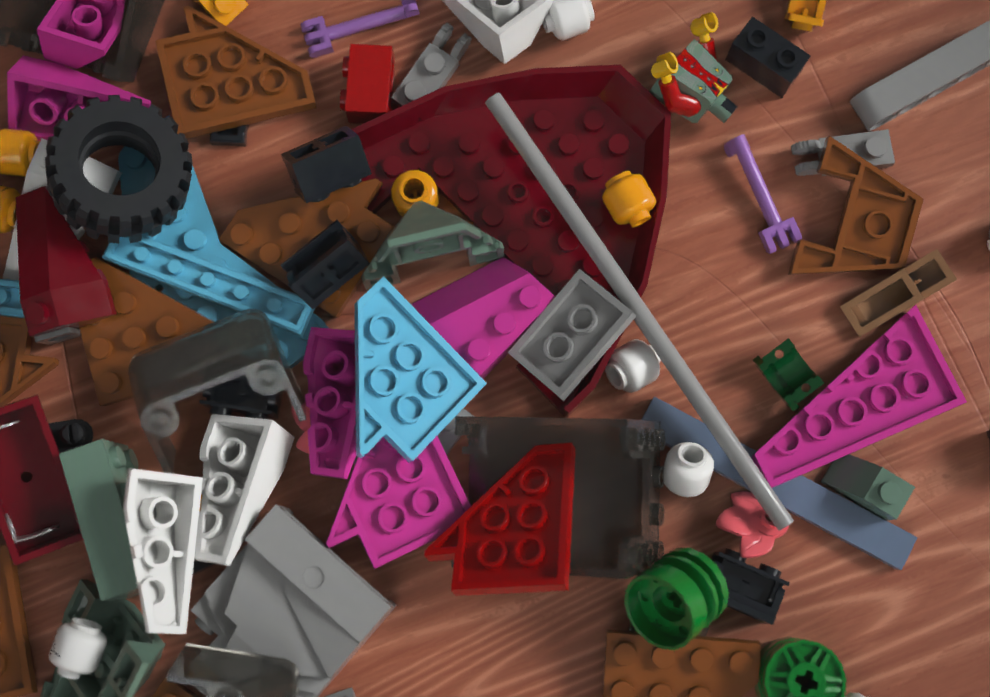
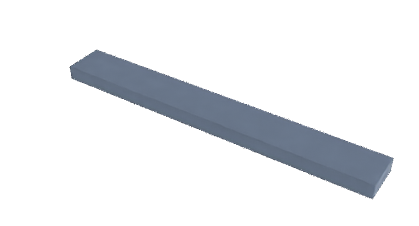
M655 396L652 398L636 430L669 448L683 442L701 445L712 455L714 472L751 491L705 423ZM742 444L750 457L756 452V450ZM802 475L772 488L788 512L898 571L903 569L918 538Z

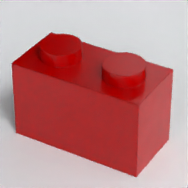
M350 44L349 56L343 57L342 64L343 77L347 78V89H341L340 110L345 111L349 123L364 124L391 111L395 68L392 46Z

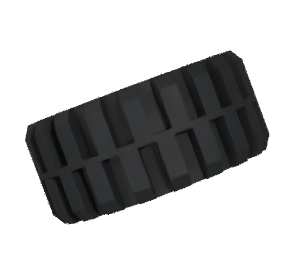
M108 95V101L100 102L98 97L86 100L87 107L81 109L78 105L67 111L68 121L59 119L53 127L54 136L48 138L46 145L47 157H45L47 186L50 196L54 198V206L60 215L66 214L68 223L76 230L81 226L86 228V236L96 240L99 234L108 236V243H119V237H129L130 243L142 240V234L148 232L149 236L153 237L161 232L163 224L170 226L177 218L178 210H182L184 207L192 176V154L187 152L189 143L185 134H177L178 124L172 117L163 119L162 109L154 104H151L149 108L142 106V99L131 97L130 102L120 101V95ZM114 145L127 146L141 152L150 160L155 168V177L153 182L140 192L130 195H113L99 190L86 179L83 172L84 162L92 153L101 148Z

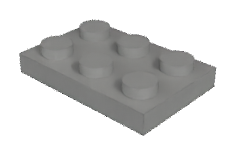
M579 269L508 353L564 401L636 318V315Z

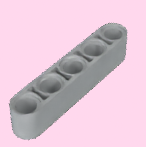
M990 20L854 96L849 103L867 131H872L990 66Z

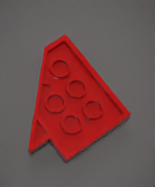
M572 442L535 445L425 549L424 556L429 562L454 560L451 591L456 596L569 591L576 449Z

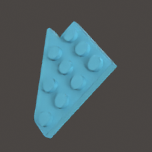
M383 276L354 304L356 455L359 458L364 457L384 437L410 463L487 383Z

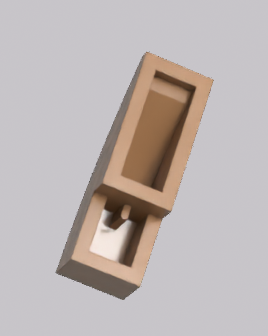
M938 249L840 307L860 337L956 281L957 278Z

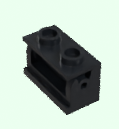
M752 16L732 43L725 60L783 98L801 74L811 55Z
M347 126L281 154L295 187V193L306 203L325 200L331 192L342 187L356 186L362 181V178L372 174L359 135Z
M335 220L282 263L281 267L287 272L286 276L289 281V287L306 304L314 309L370 263L359 242L338 220Z
M212 360L207 361L202 394L203 397H206V400H200L199 403L210 408L209 414L231 416L232 412L244 413L246 414L245 417L267 419L269 417L278 419L286 379L285 375L275 370Z
M726 548L724 553L713 552L711 560L718 566L726 580L729 592L727 607L765 624L774 625L775 617L785 593V589L782 587L789 586L790 582L780 578L782 572L762 563L759 569L746 564L747 558H742L739 552Z

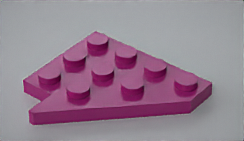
M438 436L410 463L384 437L364 457H358L326 542L328 549L358 535L373 569H376L436 540L471 507Z

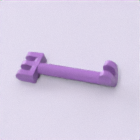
M401 0L402 5L328 27L325 25L323 16L303 21L300 24L302 32L308 33L304 36L307 45H313L308 48L310 57L315 58L333 53L331 40L419 15L416 1Z
M742 134L725 143L724 150L728 157L737 154L769 228L758 232L766 252L772 254L777 251L773 237L776 238L781 249L788 247L789 240L785 233L787 231L794 243H797L800 239L802 240L801 232L794 217L785 221L781 220L752 155L746 136Z

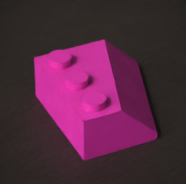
M502 257L411 305L484 379L509 354V350L555 296L528 271Z

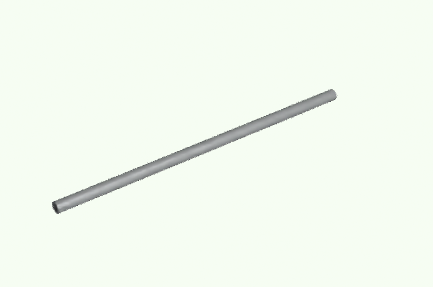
M501 93L491 96L485 104L620 301L635 313V323L778 531L790 525L794 520Z

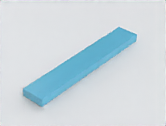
M143 235L141 241L130 243L129 237H119V243H108L102 256L109 263L303 337L315 308L312 309L295 293Z

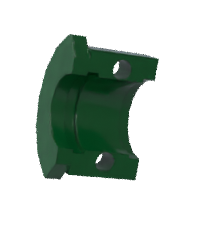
M789 338L763 358H760L758 355L753 359L759 371L792 411L799 408L798 402L824 384L822 379L803 360ZM777 350L783 353V357L780 359L775 357V351ZM803 384L809 385L810 389L808 392L802 391L801 386Z

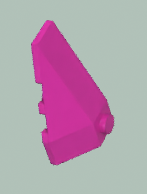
M56 0L37 28L44 59L78 69L105 56L121 31L125 0Z
M23 55L7 72L8 129L32 132L38 141H41V138L48 140L50 136H54L53 127L59 119L68 121L67 111L76 105L80 106L81 109L86 108V100L98 97L100 102L108 101V95H120V101L130 102L131 97L142 99V106L147 108L150 107L151 101L59 63Z
M311 327L303 359V370L308 378L309 393L305 394L306 406L310 408L311 427L308 429L310 473L318 476L347 479L356 458L355 331Z

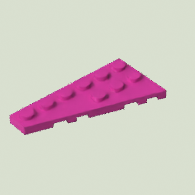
M914 305L751 456L771 488L967 402L917 306Z

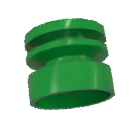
M678 547L666 553L652 567L647 568L631 580L625 590L624 604L627 616L633 627L648 643L660 649L675 651L685 647L700 634L702 629L708 627L712 621L722 614L727 607L729 592L725 577L709 557L692 548Z
M784 637L773 640L761 649L759 682L754 688L758 697H845L847 679L842 663L832 650L818 642ZM800 675L808 678V686L796 683V676Z

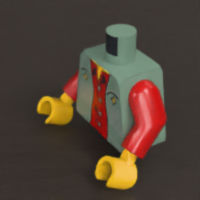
M713 12L703 14L691 22L690 30L695 36H699L700 40L694 39L677 57L672 52L659 55L656 63L651 68V73L657 81L649 92L659 102L664 104L668 111L679 114L692 123H697L707 111H710L725 123L738 108L737 105L722 94L733 79L719 63L716 56L714 39L709 36V33L715 32L718 28V19Z

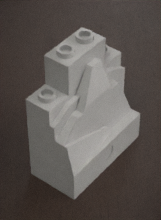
M275 504L244 539L248 544L233 559L230 566H227L201 599L190 610L197 616L195 623L209 635L215 632L218 636L187 672L194 677L191 681L194 687L206 696H209L211 693L214 697H270L277 689L280 692L278 697H319L394 610L397 604L392 600L388 601L330 548L328 549L319 538L292 515L293 512L289 508Z

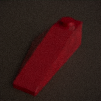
M43 186L15 197L20 303L29 336H38L66 327L79 328L116 315L107 278L101 269L95 268L87 255L89 252L87 246L83 241L77 239L70 228L67 215H60L54 206V198L50 196L48 186Z

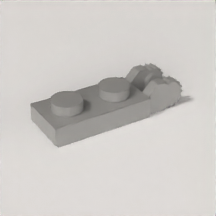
M449 23L443 24L435 35L433 42L428 44L391 97L392 102L401 107L444 87L459 67V61L465 51H467L472 38L467 34H463L457 40L449 55L442 48L452 36L454 27Z
M889 129L832 137L878 169L892 167L895 163ZM826 138L795 143L791 145L792 154L818 153L820 161ZM819 161L803 162L796 165V175L821 174L817 173Z

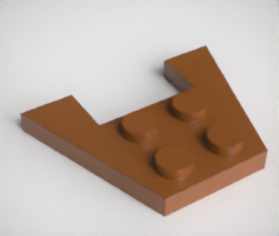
M828 136L825 139L817 173L850 181L834 244L830 248L801 239L798 240L788 275L905 268L924 199L831 136Z

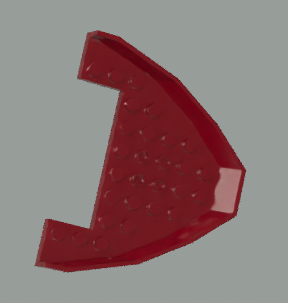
M621 64L534 68L444 86L351 129L359 135L372 172L371 175L362 178L361 182L378 179L383 183L367 209L375 214L392 198L391 189L394 181L400 174L408 170L426 172L433 178L437 185V190L468 221L503 243L504 256L509 261L532 274L555 297L580 269L620 301L485 104L491 96L501 93L639 296L642 297L648 284L667 199L671 112ZM625 171H630L631 174H641L656 198V205L649 212L651 218L632 228L630 223L617 224L602 199V195L607 189L605 186L606 182ZM622 334L564 401L519 363L516 368L567 419L595 389Z

